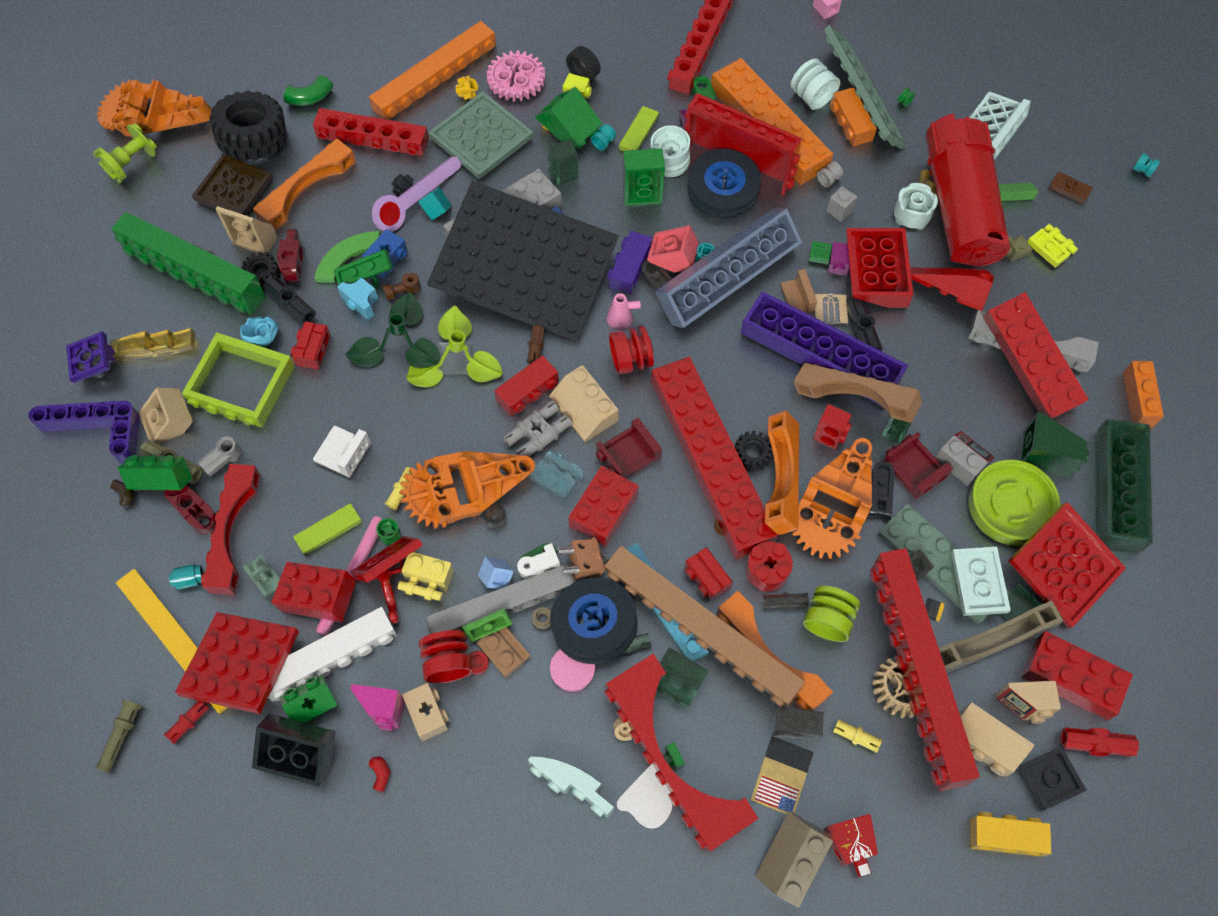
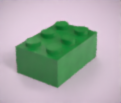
M662 148L623 151V195L625 206L662 203L665 174Z

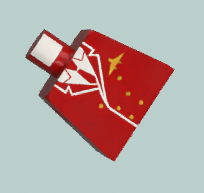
M870 814L836 823L823 829L833 835L831 847L841 866L853 863L858 877L872 873L867 859L878 855Z

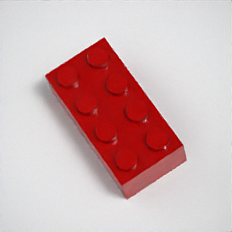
M1045 631L1036 639L1021 677L1030 682L1056 681L1059 697L1108 721L1119 714L1133 674Z

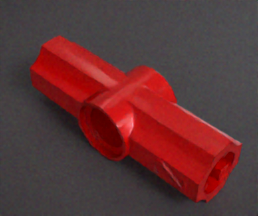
M1065 727L1062 729L1060 743L1063 749L1086 751L1094 756H1109L1112 754L1135 757L1139 749V740H1137L1136 735L1110 733V730L1104 728L1084 730Z

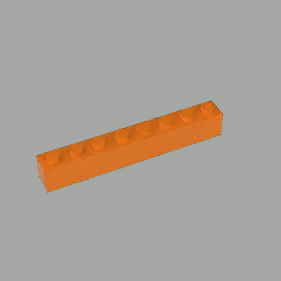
M479 21L370 95L369 100L372 110L382 119L389 120L413 102L422 98L426 93L438 87L442 82L451 78L458 71L464 69L474 60H477L487 51L492 50L496 46L495 32L482 21Z

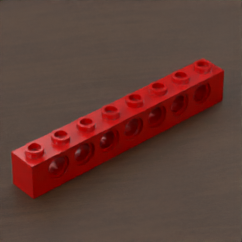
M734 0L704 1V7H700L698 19L695 18L692 31H689L687 34L686 44H682L680 56L676 57L673 70L670 69L668 73L669 89L690 94L694 79L698 77Z

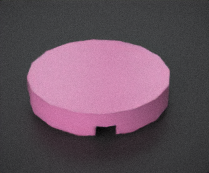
M560 649L551 659V678L564 691H581L593 680L595 664L577 662L565 655Z

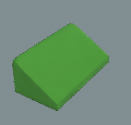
M1032 183L999 184L1002 201L1034 200L1038 193L1037 188Z
M503 608L462 626L470 641L474 642L513 623L509 612Z

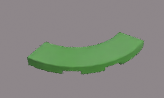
M380 231L360 233L335 245L321 260L316 270L315 282L335 283L334 269L344 266L349 258L365 253L381 235Z

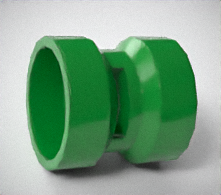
M392 518L382 519L377 524V534L383 544L389 546L401 538L399 526Z

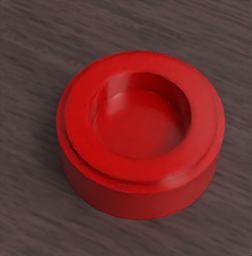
M482 651L471 652L469 657L472 674H483L489 667L487 655Z

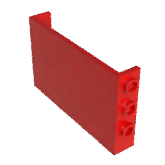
M697 93L688 105V110L685 114L687 122L684 130L690 137V148L693 143H696L709 150L731 149L741 152L754 161L761 173L783 182L781 195L784 196L787 190L793 188L795 183L793 178L798 171L796 166L801 158L799 150L802 138Z

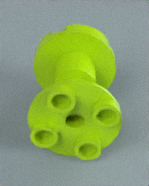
M136 123L127 125L133 140L123 148L117 146L109 153L100 147L93 151V156L95 158L99 157L101 160L98 162L99 165L111 178H118V183L127 179L123 168L131 162L130 157L141 148L150 156H156L154 149L157 146L150 138H145L142 134V129Z

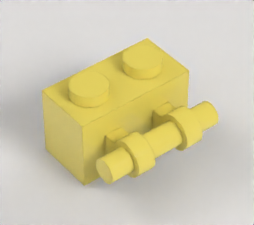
M413 552L407 556L402 569L405 580L409 582L400 581L398 589L405 591V594L408 595L416 594L423 596L424 599L429 601L433 599L441 601L443 593L436 591V589L448 590L454 573L451 562ZM418 584H422V585H425V586H428V587L425 588V587H421V586H417V585H418Z

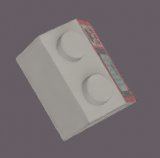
M962 431L955 434L936 456V459L942 466L948 462L953 468L951 473L967 486L995 458Z

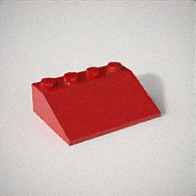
M846 228L852 297L887 308H908L913 297L906 229Z

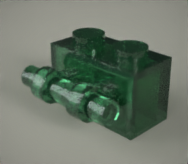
M669 647L660 661L666 674L660 679L657 691L665 692L672 696L677 703L680 704L682 702L689 707L693 698L686 695V693L689 692L696 697L707 679L709 670ZM669 681L679 686L680 690L668 684Z

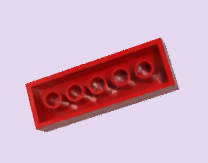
M1026 292L988 310L983 318L1037 412H1042L1051 419H1054L1089 400Z

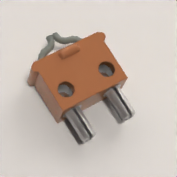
M595 537L586 540H573L568 547H558L556 550L558 555L569 554L572 566L563 567L562 574H574L575 580L600 578L605 572L606 561L609 560L608 554H604L599 548Z

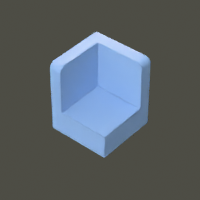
M485 556L478 577L487 588L501 589L509 586L514 570L503 559Z

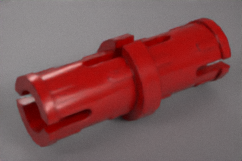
M197 700L184 715L181 714L178 717L179 720L164 733V736L175 744L189 728L193 729L195 727L194 723L209 708L202 701Z

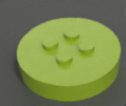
M1002 460L989 465L979 474L971 486L968 504L974 522L987 536L1006 545L1023 546L1060 507V497L1052 480L1036 466L1019 460Z

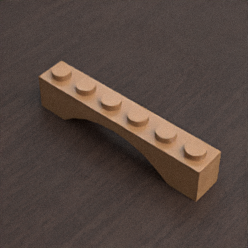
M804 363L793 381L797 393L812 398H820L832 394L861 395L879 403L889 413L891 418L912 423L922 404L919 390L913 387L896 385L893 382H884L872 377L858 376L854 373L841 372L837 369H829L817 364Z

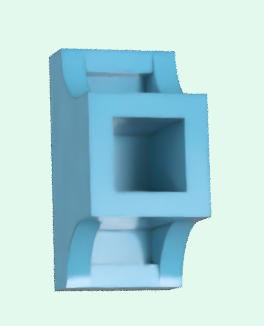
M362 277L355 283L346 284L342 282L337 286L341 298L346 301L347 306L351 310H357L367 320L374 315L371 307L378 300L375 288Z

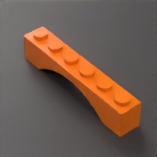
M338 139L328 144L324 150L315 155L312 160L302 166L290 178L286 179L282 185L273 190L270 195L253 208L257 220L271 224L276 231L288 220L293 202L305 188L320 179L343 174L356 163L353 150Z
M787 410L768 417V436L774 454L776 478L773 494L765 504V523L778 535L798 530L799 423Z
M739 591L718 607L716 613L718 618L805 681L804 687L795 698V703L801 711H806L810 715L831 696L833 691L817 674L795 669L781 661L771 652L758 632L753 606Z

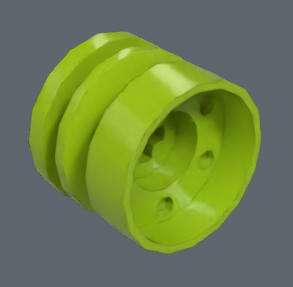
M816 587L813 594L814 597L810 602L812 607L808 609L803 622L804 627L811 633L835 642L848 641L853 628L852 620H855L861 605L860 601L854 595L836 587Z

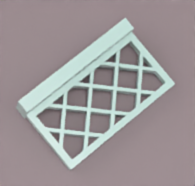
M988 92L970 116V118L978 119L982 122L992 120L993 124L988 125L989 130L996 129L997 131L996 134L990 135L992 146L995 148L994 161L1028 116L1031 101L1023 99L1020 103ZM991 99L998 103L989 105L988 101ZM1011 106L1015 109L1006 111L1005 107ZM999 108L1002 111L1001 113L993 114L992 110ZM988 111L989 115L981 117L979 114L980 112ZM1004 117L1006 120L1005 122L997 123L996 119Z

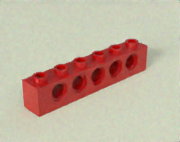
M319 108L313 122L317 138L324 140L338 139L342 143L391 150L410 155L423 156L429 141L426 126Z

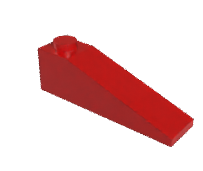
M910 268L912 280L926 287L935 286L941 294L945 296L951 294L958 298L957 302L980 311L984 308L994 280V276L989 271L983 269L979 271L976 269Z

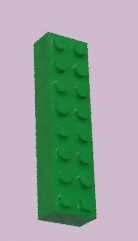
M125 212L111 228L115 235V240L123 247L122 251L128 256H135L146 265L149 263L158 271H165L174 279H181L190 287H197L206 295H213L226 305L229 303L242 313L247 312L253 315L266 298L256 275L128 212Z

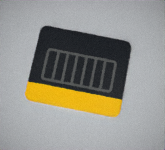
M928 598L925 607L929 619L939 622L945 604Z

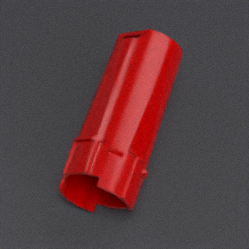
M954 113L946 115L930 123L925 139L929 156L927 164L931 167L930 175L933 177L949 254L951 261L975 267H984L1001 260L1010 250L994 161L995 148L992 146L987 122L984 123L981 120L970 117L955 120Z

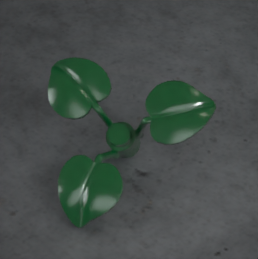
M411 292L401 297L390 309L389 327L386 328V333L380 346L375 338L363 337L357 340L345 354L356 365L362 367L375 366L383 360L384 355L381 350L385 347L389 334L392 333L395 336H405L411 347L405 353L406 361L410 366L422 369L436 366L440 362L439 350L432 341L419 338L413 344L410 340L406 325H416L423 318V309Z

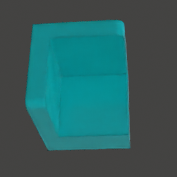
M439 186L418 201L431 220L442 215L452 206Z

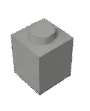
M842 186L830 197L826 212L842 222L853 211L857 196Z

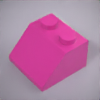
M351 684L352 692L371 719L379 726V729L392 731L393 728H400L405 701L398 690Z

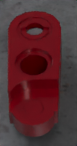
M288 229L286 240H280L278 266L285 282H300L302 276L305 247L301 245L297 229Z
M185 486L182 490H164V496L196 532L208 534L215 530L216 513L188 486ZM192 502L190 506L185 507L188 503ZM205 518L209 519V523H208V524H206V525H202V524H201V522H202L203 519H205Z

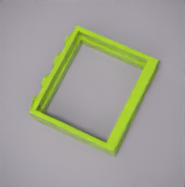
M216 332L182 395L187 400V403L193 405L194 408L202 407L212 414L220 413L230 420L235 421L238 419L248 426L256 425L263 428L295 365L288 355ZM222 350L277 368L255 411L199 393Z

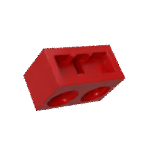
M828 404L819 421L813 439L836 450L838 444H843L852 426V423H849L852 414Z

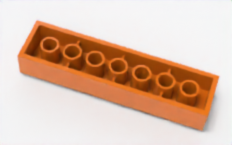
M742 58L712 74L711 84L715 95L726 106L802 138L799 150L801 158L796 166L798 171L794 177L800 186L816 177L817 172L822 168H826V165L832 161L833 153Z

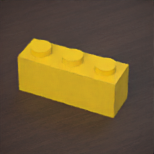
M979 812L978 816L970 819V849L1044 857L1051 854L1050 824L1041 823L1039 818H1026V821L1017 820V816L1002 815V818H995L992 813Z

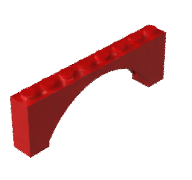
M653 653L604 685L606 688L604 694L610 703L614 702L619 709L616 713L622 723H628L631 728L629 734L635 744L640 743L644 749L642 755L649 765H654L657 770L655 776L662 786H667L670 791L668 797L675 807H680L683 815H681L683 822L688 828L692 827L695 831L696 836L694 839L702 850L705 848L706 851L711 852L759 818L745 797L739 800H726L702 793L684 782L665 761L655 737L653 706L660 678L666 672Z

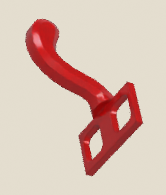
M402 560L398 562L400 563L399 568L387 569L374 578L381 582L388 608V617L392 624L399 622V614L390 578L393 574L402 572Z

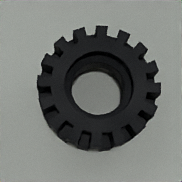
M258 252V255L252 253V258L247 256V262H242L243 266L241 268L252 274L258 268L268 267L265 273L256 275L261 287H263L265 280L269 276H277L278 278L281 276L276 259H274L273 255L269 256L267 252L264 255L262 252Z
M747 431L744 436L741 434L735 443V449L744 467H747L749 472L751 468L754 469V472H758V468L763 470L771 460L773 452L771 442H768L769 437L767 435L764 438L762 437V432L756 435V431H752L751 434ZM750 445L757 446L761 450V454L758 457H750L746 454L745 448Z

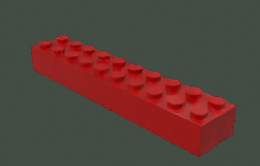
M690 356L653 369L651 383L715 518L719 520V525L724 531V537L735 560L749 555L752 549L760 543L776 542L778 534L765 523V508Z
M907 548L882 552L870 569V577L872 582L876 583V597L878 603L882 604L884 609L883 620L885 625L889 626L891 632L889 639L892 647H895L897 652V666L899 669H902L904 675V689L906 692H909L911 698V712L913 715L916 714L918 721L917 732L919 737L924 740V755L926 760L931 763L933 770L931 771L932 781L935 786H938L939 792L968 786L980 778Z

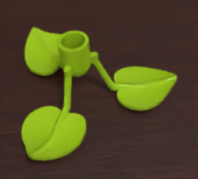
M453 306L443 315L438 324L439 335L443 339L449 340L439 364L422 369L410 366L406 379L418 387H433L437 385L443 378V373L439 367L443 364L450 350L454 353H459L462 350L465 352L468 361H470L467 364L466 371L474 381H491L501 377L503 372L499 362L488 352L477 351L474 353L473 358H471L468 346L465 345V339L472 331L471 322L457 306Z

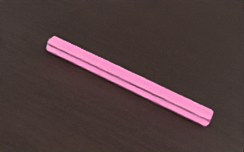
M377 516L372 518L346 569L351 576V570L366 561L378 537L376 527L382 518ZM321 619L316 632L322 636L328 635L335 621Z

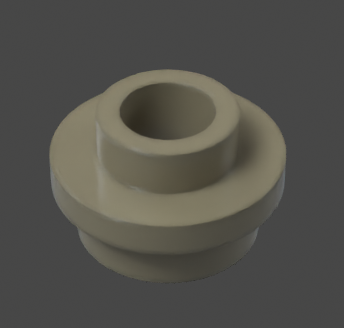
M539 607L534 610L532 623L535 627L547 629L551 626V610L549 608ZM540 616H546V621L541 622L539 620Z

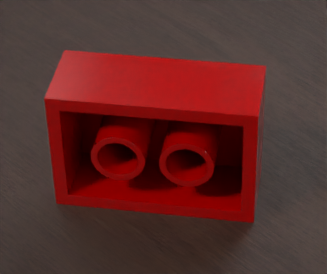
M601 466L569 515V527L590 539L595 537L599 544L606 547L638 497L639 485Z
M286 562L271 603L283 613L342 622L356 580L346 570Z

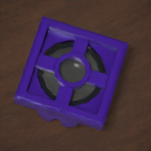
M102 331L66 345L69 381L73 383L89 377L95 379L104 377L111 370L113 362L116 361V358L112 356L115 354V351L107 343V334Z

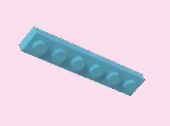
M638 543L627 548L629 552L654 569ZM655 607L653 608L689 665L709 653L708 649L704 650L696 644L695 641L697 639L691 634L688 637L677 629L679 625L673 621L668 623L659 615L661 612Z

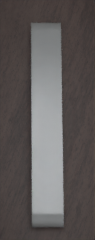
M563 565L428 616L425 621L430 634L447 630H460L464 632L462 626L503 608L509 614H513L558 597L565 588L576 582L573 574L563 575L562 568L570 567L569 565Z

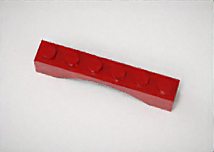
M229 464L228 471L224 474L225 486L224 491L220 493V509L215 514L216 527L215 531L211 533L210 540L212 545L206 555V572H203L201 577V584L208 593L235 595L239 572L231 556L230 537L234 521L240 510L257 493L260 472L255 465Z

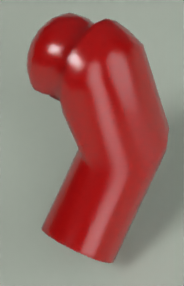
M381 756L372 757L369 760V767L374 770L377 776L372 789L384 793L391 771L384 758Z

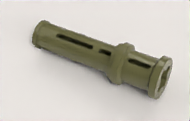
M122 700L121 703L123 705L118 717L113 720V725L115 726L95 769L107 773L111 772L128 730L133 729L134 719L138 710L142 709V705Z

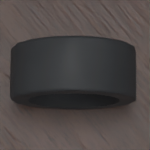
M577 46L566 57V64L571 74L589 78V82H591L600 73L601 66L598 58L591 50L584 46Z

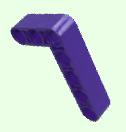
M128 401L41 405L33 407L28 413L29 420L39 430L44 432L111 428L109 451L116 460L122 464L125 458L136 455L140 417L139 413Z

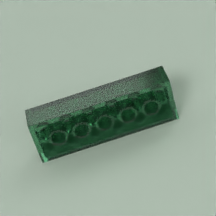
M1106 419L1097 429L1098 537L1107 547L1142 552L1153 543L1150 425Z

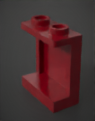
M636 418L631 421V427L604 444L601 441L596 443L595 454L601 463L604 462L607 465V469L628 479L662 457V448L642 421Z
M919 432L913 436L911 434L907 435L899 446L893 445L885 452L886 457L884 459L885 462L893 466L894 476L916 500L948 478L953 470L948 462L942 466L919 441L921 436Z

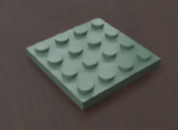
M483 91L428 132L429 137L452 157H458L460 163L478 179H481L534 137L532 130Z

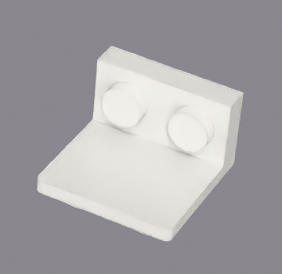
M333 426L314 456V462L350 478L371 444L367 432L359 429L355 435L337 426Z

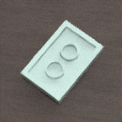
M998 548L953 549L951 555L963 616L1009 613L1011 610Z

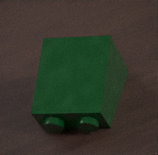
M1037 412L1025 428L1020 461L1030 463L1044 473L1071 478L1075 472L1080 470L1082 464L1088 461L1087 441L1042 412Z

